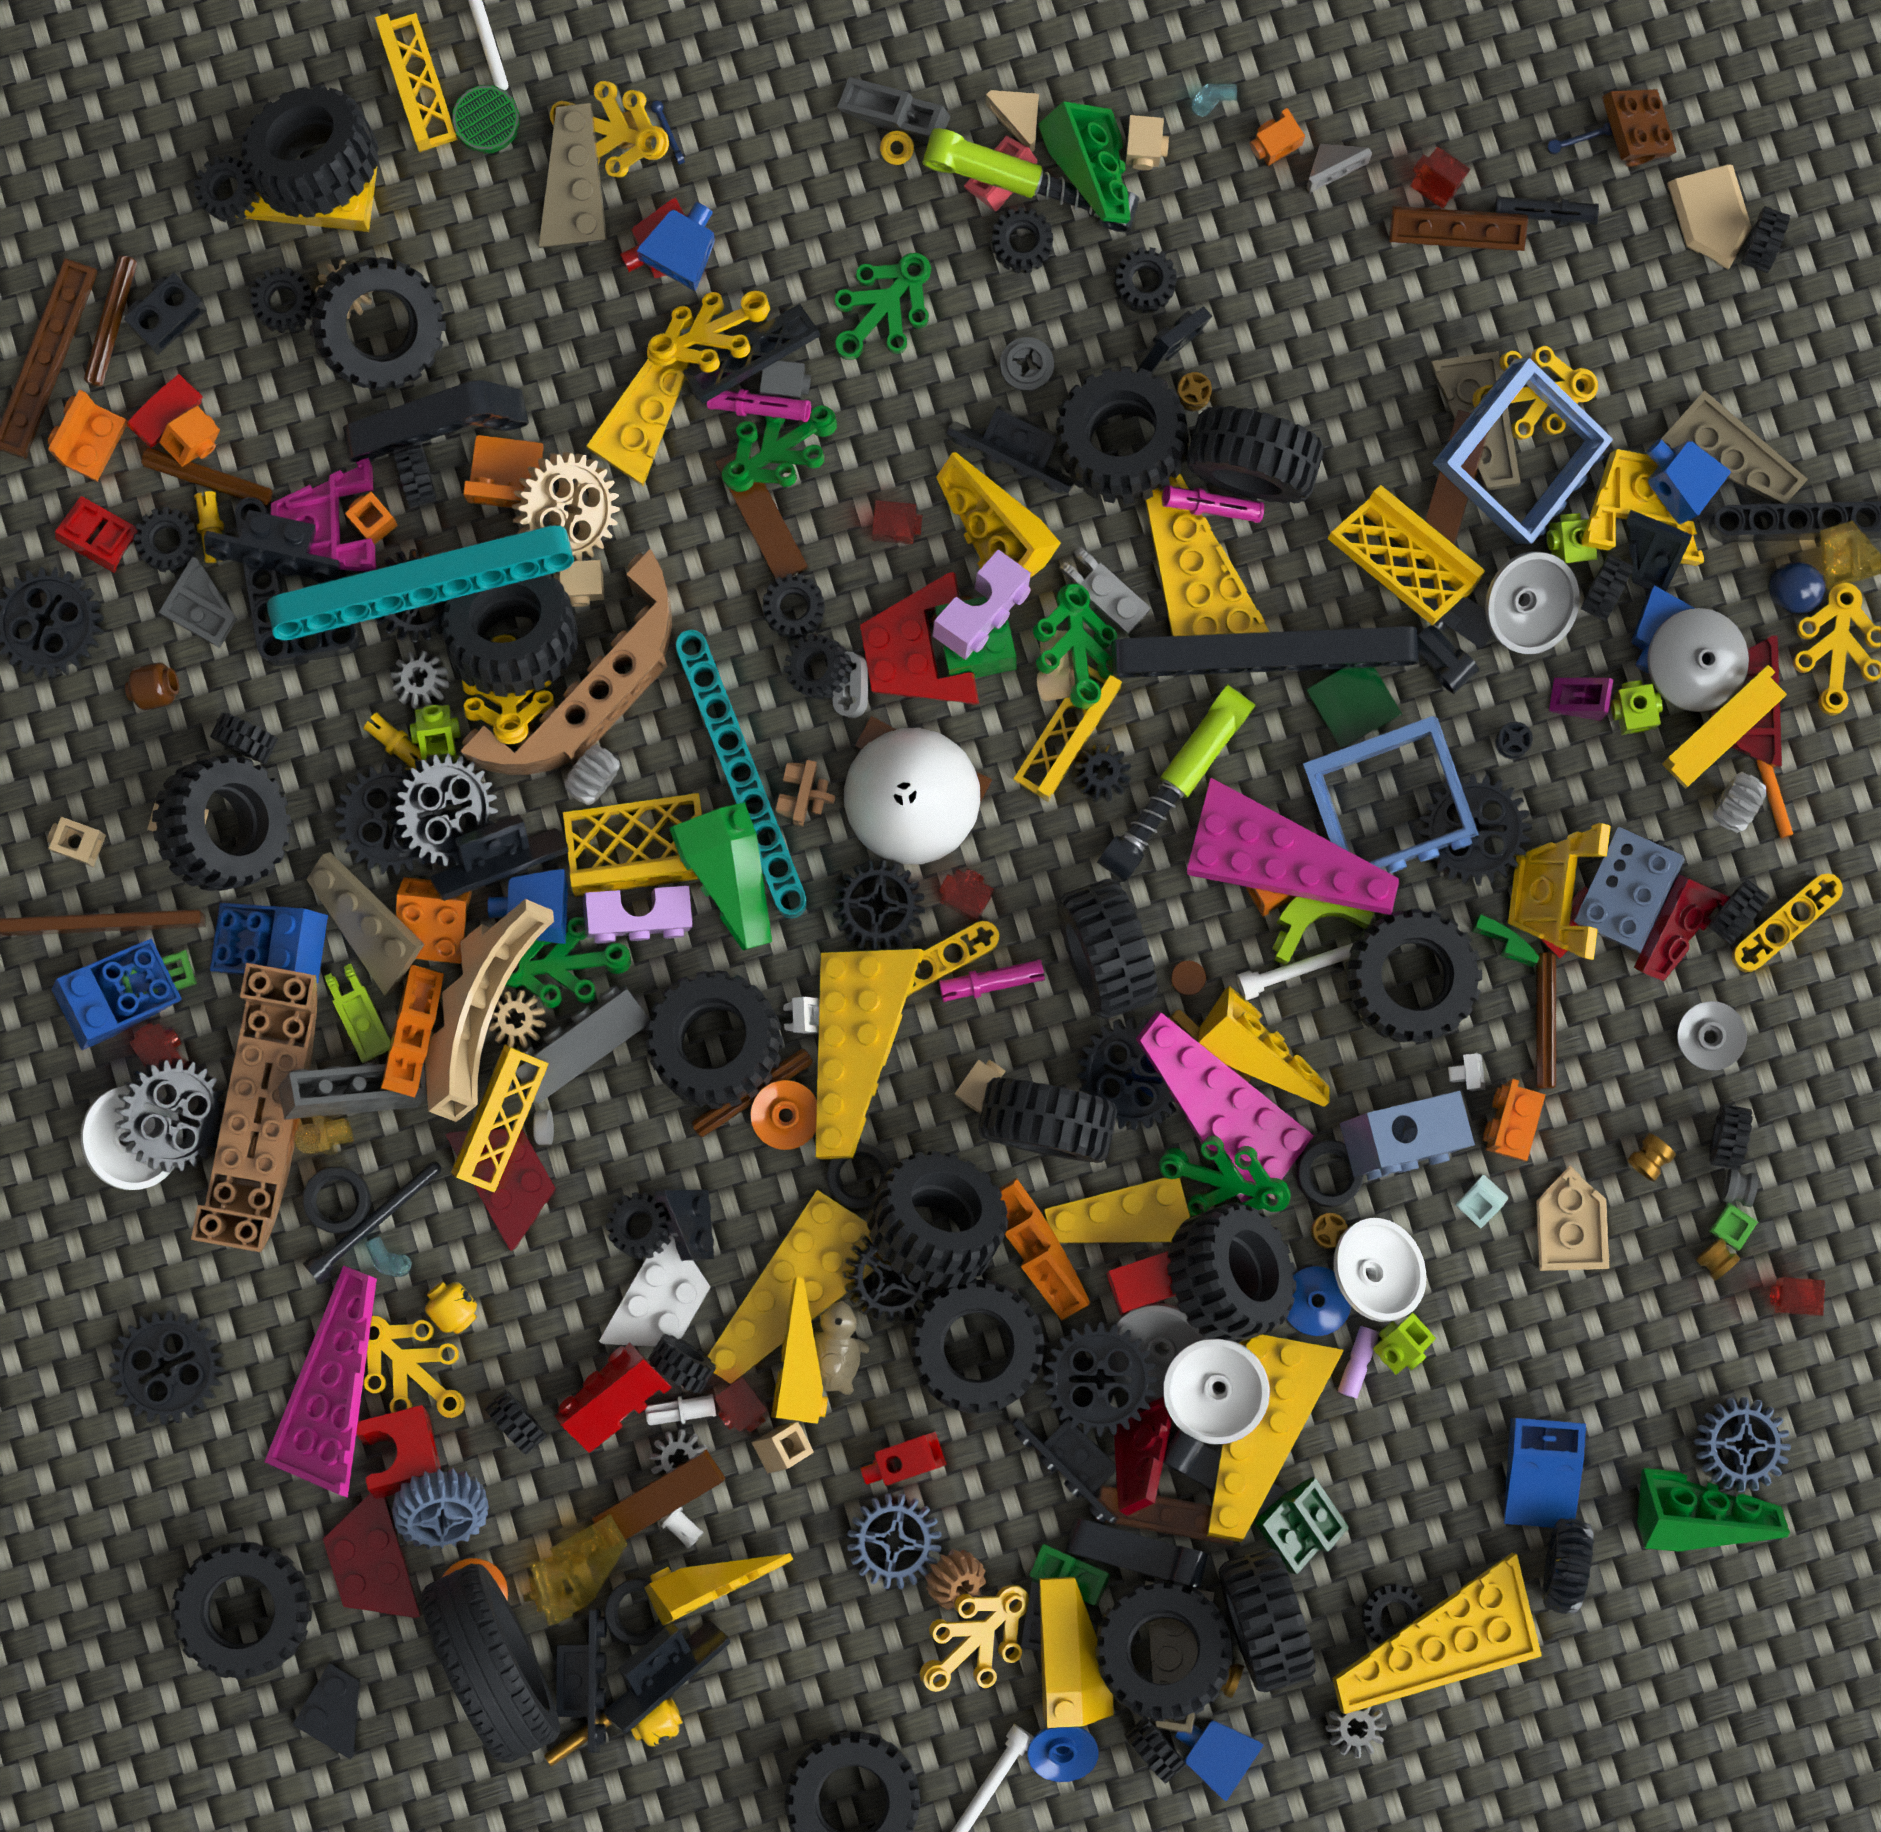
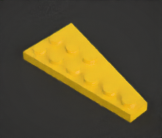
M1181 474L1177 478L1169 477L1170 486L1189 490ZM1158 488L1153 490V497L1145 500L1172 636L1270 632L1223 547L1218 543L1211 531L1206 518L1202 514L1199 516L1193 515L1189 510L1163 507V491H1160Z
M922 949L821 953L816 1157L818 1159H848L854 1157L867 1119L865 1116L871 1098L875 1096L879 1085L877 1081L880 1072L887 1062L903 1016L901 1014L908 993H911L918 963L921 964L924 955Z
M817 1190L707 1357L716 1365L714 1373L732 1384L783 1343L785 1334H788L789 1329L787 1327V1315L795 1277L804 1278L811 1321L848 1293L845 1291L844 1286L847 1283L853 1282L854 1279L844 1278L843 1271L854 1270V1267L846 1264L845 1258L857 1259L858 1255L851 1250V1247L856 1245L863 1250L866 1247L861 1240L863 1235H866L871 1241L869 1236L871 1231L868 1229L867 1222ZM878 1252L873 1254L874 1257L883 1261ZM867 1264L864 1267L863 1280L875 1271Z
M1263 1334L1238 1342L1249 1349L1263 1365L1270 1387L1269 1403L1265 1415L1252 1432L1242 1439L1222 1444L1207 1536L1238 1542L1243 1541L1344 1350Z
M1512 1552L1334 1676L1332 1679L1341 1713H1351L1541 1657L1517 1554Z

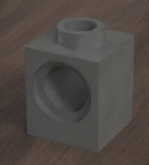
M778 360L762 370L760 395L802 400V395H809L811 375L805 374L804 363Z

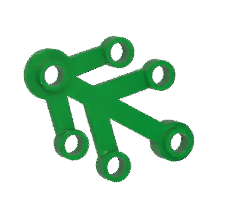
M909 253L903 256L898 264L872 266L870 264H862L856 271V279L862 286H871L878 279L897 280L888 289L856 292L842 289L836 293L835 306L841 312H849L854 306L875 304L853 331H844L838 335L836 351L842 359L854 360L861 355L863 341L886 314H888L890 334L887 338L889 351L893 354H901L906 350L907 338L903 334L900 297L908 287L912 309L908 315L910 325L920 329L928 324L929 313L924 307L922 285L930 277L931 265L925 256L919 253ZM911 266H917L921 271L918 275L912 276L908 273V269ZM868 270L872 272L873 276L869 280H863L860 277L861 272ZM842 296H848L851 298V303L843 306L838 300ZM921 312L925 315V319L922 322H916L912 318L913 314ZM894 338H900L904 343L901 347L895 348L891 345V341ZM852 342L856 348L853 352H846L843 349L844 344Z
M823 405L815 407L810 413L808 422L803 423L779 440L780 427L785 422V418L765 416L767 424L761 452L750 458L752 443L758 439L756 425L750 421L740 423L736 428L739 444L735 460L729 462L722 471L725 485L736 492L750 489L754 482L777 483L780 486L789 487L797 480L796 471L792 464L806 465L809 468L820 467L825 460L820 446L809 445L803 451L790 449L812 434L820 437L833 434L837 428L834 411ZM751 431L750 434L743 435L744 432ZM811 455H818L816 458H809ZM768 463L780 464L775 470L761 469ZM784 473H791L787 477H781Z
M1068 584L1063 586L1057 593L1058 607L1047 618L1041 619L1034 625L1033 635L1038 641L1047 642L1056 634V626L1066 617H1068L1069 631L1050 650L1044 651L1037 657L1036 665L1042 673L1049 674L1059 666L1060 659L1071 649L1075 685L1071 688L1070 700L1077 708L1089 709L1099 701L1101 690L1095 681L1089 679L1086 652L1098 664V674L1107 680L1110 675L1113 676L1112 656H1109L1103 649L1111 646V641L1117 639V633L1113 627L1106 625L1089 608L1090 595L1087 589L1079 584ZM1083 621L1095 632L1093 638L1083 629ZM1041 626L1047 630L1048 634L1042 631ZM1102 633L1107 635L1109 641L1104 639ZM1045 658L1051 662V666L1045 662ZM1106 664L1111 667L1112 672L1106 668Z
M574 917L568 923L566 944L558 943L545 959L533 960L544 945L552 943L535 940L517 964L519 967L518 971L511 974L505 986L512 988L523 986L539 997L545 1007L555 1008L562 1000L559 988L553 984L544 985L533 976L547 974L574 993L579 1002L590 1003L596 997L594 984L589 980H579L568 971L605 966L609 972L621 974L629 969L631 955L625 945L613 943L601 952L567 956L580 940L586 938L585 928L579 933L573 931V928L577 925L585 927L584 918ZM614 952L622 953L619 959L610 958ZM582 988L591 989L588 995L583 996L579 994ZM554 992L557 994L553 1000L545 999L547 993Z
M1208 1136L1201 1146V1153L1205 1158L1214 1160L1221 1172L1189 1163L1186 1153L1178 1148L1167 1149L1159 1161V1170L1168 1179H1177L1184 1176L1218 1186V1188L1203 1195L1195 1194L1190 1198L1187 1208L1192 1217L1206 1212L1210 1207L1240 1193L1252 1197L1241 1204L1248 1205L1257 1210L1265 1209L1270 1212L1284 1210L1291 1198L1287 1184L1279 1178L1269 1177L1257 1159L1256 1150L1250 1146L1240 1147L1234 1158L1237 1167L1248 1170L1255 1182L1245 1180L1224 1150L1223 1141L1217 1136ZM1207 1145H1214L1218 1150L1212 1151ZM1241 1155H1248L1251 1161L1243 1160ZM1167 1164H1173L1177 1169H1172ZM1267 1194H1273L1277 1199H1272ZM1193 1203L1201 1204L1204 1209H1197Z

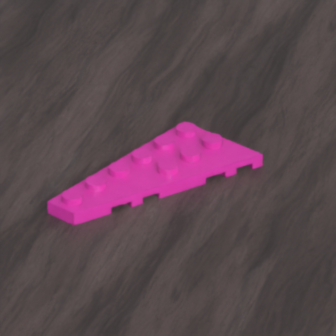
M1210 778L1187 867L1188 875L1367 911L1392 914L1399 878L1217 780Z
M1156 1011L1137 1036V1042L1156 1072L1164 1080L1174 1101L1181 1107L1187 1117L1186 1120L1201 1144H1203L1208 1136L1219 1137L1224 1143V1150L1245 1180L1255 1182L1250 1172L1237 1167L1234 1161L1240 1147L1250 1146L1256 1150L1257 1159L1269 1177L1283 1179L1314 1135L1163 1013ZM1207 1145L1212 1151L1218 1150L1214 1145ZM1241 1155L1243 1160L1251 1161L1248 1155ZM1241 1193L1236 1195L1240 1203L1252 1198Z
M343 1265L264 1462L338 1495L348 1497L377 1278Z

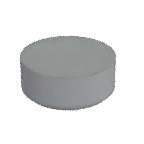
M537 1110L534 1114V1138L538 1145H549L553 1142L554 1123L551 1110Z

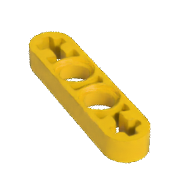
M1829 873L1822 874L1813 879L1733 949L1732 962L1735 967L1743 972H1752L1766 963L1839 900L1843 892L1840 879ZM1819 882L1824 885L1830 882L1833 886L1830 891L1833 895L1832 898L1829 895H1825L1815 904L1812 899L1805 895L1808 892L1809 896L1813 897L1821 890ZM1801 902L1808 907L1809 917L1807 920L1797 921L1793 918L1791 908L1794 903ZM1769 925H1778L1783 930L1784 936L1780 943H1771L1767 940L1765 931ZM1757 936L1760 944L1770 952L1766 954L1763 948L1754 955L1755 964L1750 961L1743 963L1741 960L1744 956L1742 948L1747 951L1754 948L1758 942L1753 938Z
M988 921L977 922L925 950L922 960L930 962L933 967V973L925 980L919 979L914 975L913 981L916 986L912 987L911 993H908L907 997L994 950L999 942V932L995 925ZM982 928L984 932L991 931L993 936L989 939L990 945L985 946L984 943L980 942L972 946L976 953L970 956L968 947L961 938L967 935L970 942L978 937V929ZM950 944H957L963 950V958L957 963H950L944 958L943 951Z

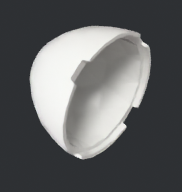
M901 728L884 733L869 742L857 755L848 770L844 787V807L849 824L856 836L872 852L888 861L901 864H925L938 860L956 850L967 837L978 816L980 784L975 768L967 754L953 741L935 731L921 728ZM903 782L910 783V786L905 790L898 788L897 785ZM916 791V799L913 803H910L909 795ZM895 794L902 796L903 805L896 802Z

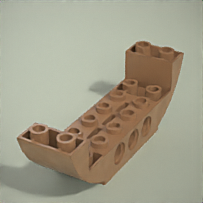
M651 549L645 555L639 553L631 560L627 566L630 571L626 575L630 587L652 607L645 606L634 618L636 624L628 633L623 630L615 637L610 645L613 649L604 658L600 655L587 668L589 674L581 683L575 681L563 694L566 699L558 708L552 706L540 718L542 725L534 733L528 731L526 738L516 744L518 750L515 753L504 743L498 741L487 727L483 726L479 731L476 728L473 729L462 741L464 747L461 752L467 761L475 762L474 766L487 771L507 775H530L545 772L569 762L574 766L586 750L590 749L601 739L668 667L665 655L670 643L672 628L671 602L662 570ZM624 665L632 666V669L627 674L617 673L618 669ZM600 690L609 691L608 695L603 699L593 698ZM577 715L585 716L582 723L577 725L570 724L573 717Z
M246 963L240 998L245 1000L246 1004L205 1206H197L191 1240L261 1252L272 1232L284 1190L287 1186L300 1118L284 1120L278 1086L291 1071L298 1069L310 1071L317 1015L316 975Z

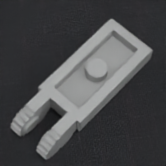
M1079 546L1074 551V554L1092 572L1084 580L1077 570L1066 562L1059 567L1060 570L1074 584L1085 587L1089 592L1090 602L1128 635L1149 613L1151 608L1102 563L1098 564L1087 551Z

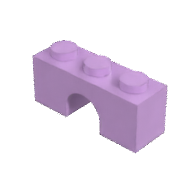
M997 550L977 572L975 590L985 596L988 601L980 606H971L955 597L935 619L933 637L965 660L973 651L979 652L986 644L990 631L994 627L999 629L1010 615L1009 610L1014 604L1021 605L1031 591L1029 587L1031 573L1000 550Z
M689 886L654 888L651 892V911L647 915L640 917L632 916L624 910L621 903L620 890L588 892L582 897L586 938H594L595 943H611L616 941L615 936L628 935L629 941H642L650 939V934L663 933L666 939L684 937V932L689 931L693 927Z

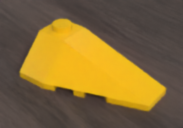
M377 167L373 169L374 175L369 183L365 182L363 185L364 190L358 196L354 195L349 199L350 203L344 207L339 205L333 208L331 213L325 215L316 213L315 217L309 218L303 217L302 214H299L298 217L288 216L285 213L273 210L269 204L264 202L259 192H255L260 197L259 203L252 201L251 206L255 210L251 213L246 209L244 213L247 217L244 219L369 232Z
M951 453L936 478L952 512L960 516L967 532L963 535L967 543H973L980 558V561L977 562L979 568L981 569L994 553L1000 550L1031 573V578L1046 566L1061 542L1040 518L958 453Z
M1229 985L1200 1026L1198 1043L1227 1066L1325 1107L1329 1103L1330 1087L1301 1056L1295 1055L1292 1057L1289 1054L1287 1045L1283 1042L1285 1039L1278 1031L1274 1034L1270 1033L1259 1022L1263 1015Z
M795 1277L787 1315V1327L789 1329L788 1334H785L781 1350V1361L784 1362L783 1369H780V1372L778 1371L771 1418L818 1424L819 1417L825 1418L828 1397L822 1396L823 1385L804 1278Z
M788 1553L685 1567L671 1572L670 1568L667 1567L651 1575L652 1583L644 1588L664 1626L788 1564L793 1558Z
M1075 1577L1039 1578L1043 1718L1047 1728L1085 1726L1113 1716V1694L1109 1691L1101 1677L1096 1659L1095 1647H1097L1098 1639Z

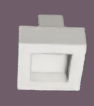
M796 997L792 998V1002L786 1003L783 1010L793 1011V1023L784 1024L785 1030L793 1031L794 1033L819 1034L820 998Z
M1478 1053L1463 1055V1066L1448 1067L1449 1080L1452 1083L1466 1081L1467 1090H1485L1482 1055Z

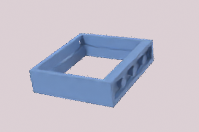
M1530 358L1514 359L1432 464L1516 544H1532L1539 535L1545 534L1547 530L1545 526L1551 518L1564 510L1567 505L1565 500L1569 495L1585 483L1587 472L1593 465L1599 463L1604 458L1602 454L1613 439ZM1526 384L1584 442L1522 522L1519 523L1460 466Z
M1431 716L1303 763L1330 842L1349 851L1323 775L1431 736L1463 828L1369 863L1382 870L1386 869L1388 873H1393L1406 868V861L1418 857L1420 862L1439 856L1438 850L1451 845L1452 850H1457L1472 844L1471 838L1479 834L1438 718Z

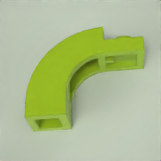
M1296 897L1283 911L1277 921V924L1289 930L1287 933L1280 931L1272 947L1273 950L1277 951L1274 960L1286 966L1305 929L1312 922L1320 918L1340 917L1366 929L1375 912Z

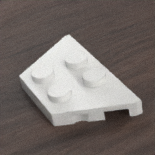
M668 1233L667 1236L671 1240L669 1245L663 1243L661 1246L664 1249L663 1252L659 1254L655 1251L653 1252V1258H646L599 1342L608 1345H627L630 1342L633 1346L655 1347L664 1334L673 1335L678 1340L679 1338L682 1339L711 1287L694 1261H681L675 1246V1239L671 1234Z

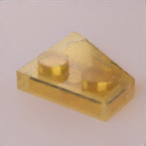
M1854 521L1820 531L1823 580L1828 590H1831L1840 583H1853L1881 574V553Z
M611 1514L554 1545L550 1550L582 1606L586 1607L593 1602L628 1544Z

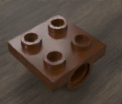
M1658 89L1611 91L1602 96L1620 158L1625 161L1627 167L1638 166L1655 158L1669 157L1677 152Z

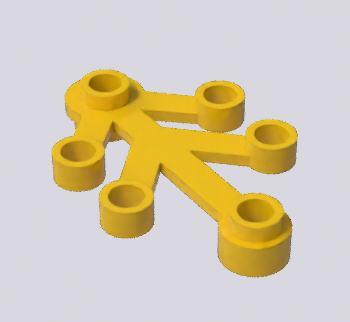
M598 82L594 87V96L597 100L601 101L610 120L609 122L593 117L595 132L607 135L596 143L598 164L600 157L624 142L635 144V146L620 157L612 156L606 161L605 170L609 176L624 177L628 172L629 166L643 157L648 160H658L663 157L669 146L668 135L661 127L652 126L644 109L646 104L645 95L640 91L629 90L623 95L622 99L623 106L630 110L639 130L637 131L628 127L615 99L617 96L616 86L612 82ZM607 86L609 92L608 95L604 98L602 91L603 88ZM636 95L637 104L633 107L631 99ZM566 101L556 102L550 110L552 124L554 125L556 107L575 104ZM656 137V146L653 149L651 141ZM618 161L620 169L616 173L614 171V164Z
M761 291L748 292L741 299L740 304L742 308L712 322L710 321L713 315L721 313L724 309L722 297L717 292H710L702 298L703 305L695 321L688 307L680 306L675 308L671 313L672 320L666 332L654 336L649 341L647 348L649 361L658 366L669 365L676 360L699 364L703 372H713L718 369L720 361L717 352L713 349H705L703 351L688 349V347L694 344L728 349L735 358L747 356L751 348L746 336H729L718 333L748 319L752 322L765 320L770 311L767 296ZM692 325L688 333L679 337L682 329H687Z
M1548 346L1539 347L1532 352L1531 360L1539 368L1548 367L1563 381L1555 383L1576 404L1578 402H1587L1596 395L1598 381L1590 370L1584 368L1571 369L1554 355L1553 350ZM1509 351L1503 354L1500 358L1502 370L1505 371L1509 366L1507 363L1508 356L1520 359L1522 358L1521 354L1517 351ZM1540 351H1543V352L1546 353V355H1547V361H1546V363H1543V362L1540 361V359H1539V353H1540ZM1577 380L1582 381L1584 384L1582 392L1576 388ZM1493 385L1480 387L1474 392L1472 401L1475 408L1481 402V396L1483 394L1486 395ZM1528 386L1523 387L1511 402L1534 400L1523 418L1514 421L1511 425L1512 435L1517 440H1524L1532 436L1534 425L1548 406ZM1556 413L1546 416L1542 422L1543 430L1549 435L1561 433L1566 426V422ZM1552 418L1558 422L1557 430H1553L1550 427V420ZM1520 423L1526 426L1527 431L1525 435L1520 434L1518 430Z
M1840 583L1834 586L1828 594V605L1814 616L1802 619L1797 625L1798 635L1808 640L1817 635L1820 626L1836 616L1834 631L1808 651L1799 652L1793 659L1794 668L1798 672L1806 673L1815 666L1817 660L1832 650L1828 688L1820 694L1818 699L1821 711L1830 716L1838 715L1848 705V696L1843 690L1847 653L1859 666L1861 675L1866 681L1874 682L1881 677V662L1871 659L1849 632L1851 619L1865 634V642L1869 647H1881V642L1875 643L1871 639V632H1878L1881 635V627L1875 626L1861 609L1862 594L1856 586L1850 583ZM1841 594L1850 596V605H1845L1841 602ZM1804 623H1810L1813 626L1814 631L1812 634H1807L1803 631L1802 626ZM1801 656H1805L1810 660L1809 667H1802L1799 664ZM1868 665H1873L1878 669L1877 676L1868 674ZM1831 694H1836L1840 697L1839 705L1831 704L1829 701Z
M504 634L496 636L491 642L505 643L515 641L516 639L511 635ZM462 680L463 690L466 694H481L502 707V714L500 715L486 707L482 699L473 697L465 701L464 712L467 719L471 721L481 719L494 727L495 738L504 744L521 742L528 734L527 724L539 713L544 714L550 707L555 706L553 694L542 690L536 692L533 696V701L517 713L516 706L532 693L534 689L525 691L526 695L516 696L515 693H508L507 697L495 696L494 691H490L489 694L480 692L476 689V685L469 686ZM549 680L544 683L545 687H548L552 682Z
M372 1316L370 1327H377L380 1333L377 1339H369L368 1375L364 1379L365 1389L370 1393H380L386 1387V1379L381 1374V1355L383 1351L392 1359L394 1398L390 1402L391 1413L397 1412L395 1410V1403L401 1399L407 1403V1409L412 1408V1403L408 1399V1374L437 1401L436 1406L442 1416L447 1418L460 1416L466 1406L464 1396L456 1390H446L417 1364L424 1362H441L446 1365L454 1364L459 1358L458 1348L453 1344L447 1343L440 1346V1348L402 1350L391 1339L414 1337L419 1341H427L434 1333L432 1324L426 1320H419L414 1324L389 1325L382 1317ZM420 1324H426L429 1328V1333L425 1337L417 1335L416 1330ZM448 1347L452 1348L455 1352L454 1358L450 1361H446L442 1357L443 1350ZM373 1376H378L381 1379V1386L376 1390L369 1386V1380ZM448 1397H453L457 1402L455 1409L451 1411L444 1407V1401Z
M1008 1585L1001 1588L996 1596L972 1597L969 1594L960 1595L956 1599L954 1606L961 1617L966 1619L972 1618L978 1611L993 1612L985 1620L947 1622L944 1619H937L931 1623L929 1633L937 1643H946L952 1637H967L942 1662L930 1660L922 1666L920 1679L929 1690L935 1692L945 1689L950 1682V1674L978 1648L977 1667L973 1671V1678L982 1688H989L994 1685L997 1679V1674L992 1668L994 1631L1004 1622L1003 1641L998 1647V1653L1007 1663L1018 1661L1022 1655V1649L1017 1643L1019 1618L1027 1612L1028 1593L1018 1585ZM1018 1599L1017 1604L1009 1608L1010 1602ZM966 1602H971L970 1608L962 1611V1606ZM946 1627L944 1634L936 1635L939 1628ZM1009 1647H1015L1012 1654L1005 1655ZM989 1671L988 1678L980 1680L981 1675ZM942 1674L941 1679L933 1683L934 1677Z

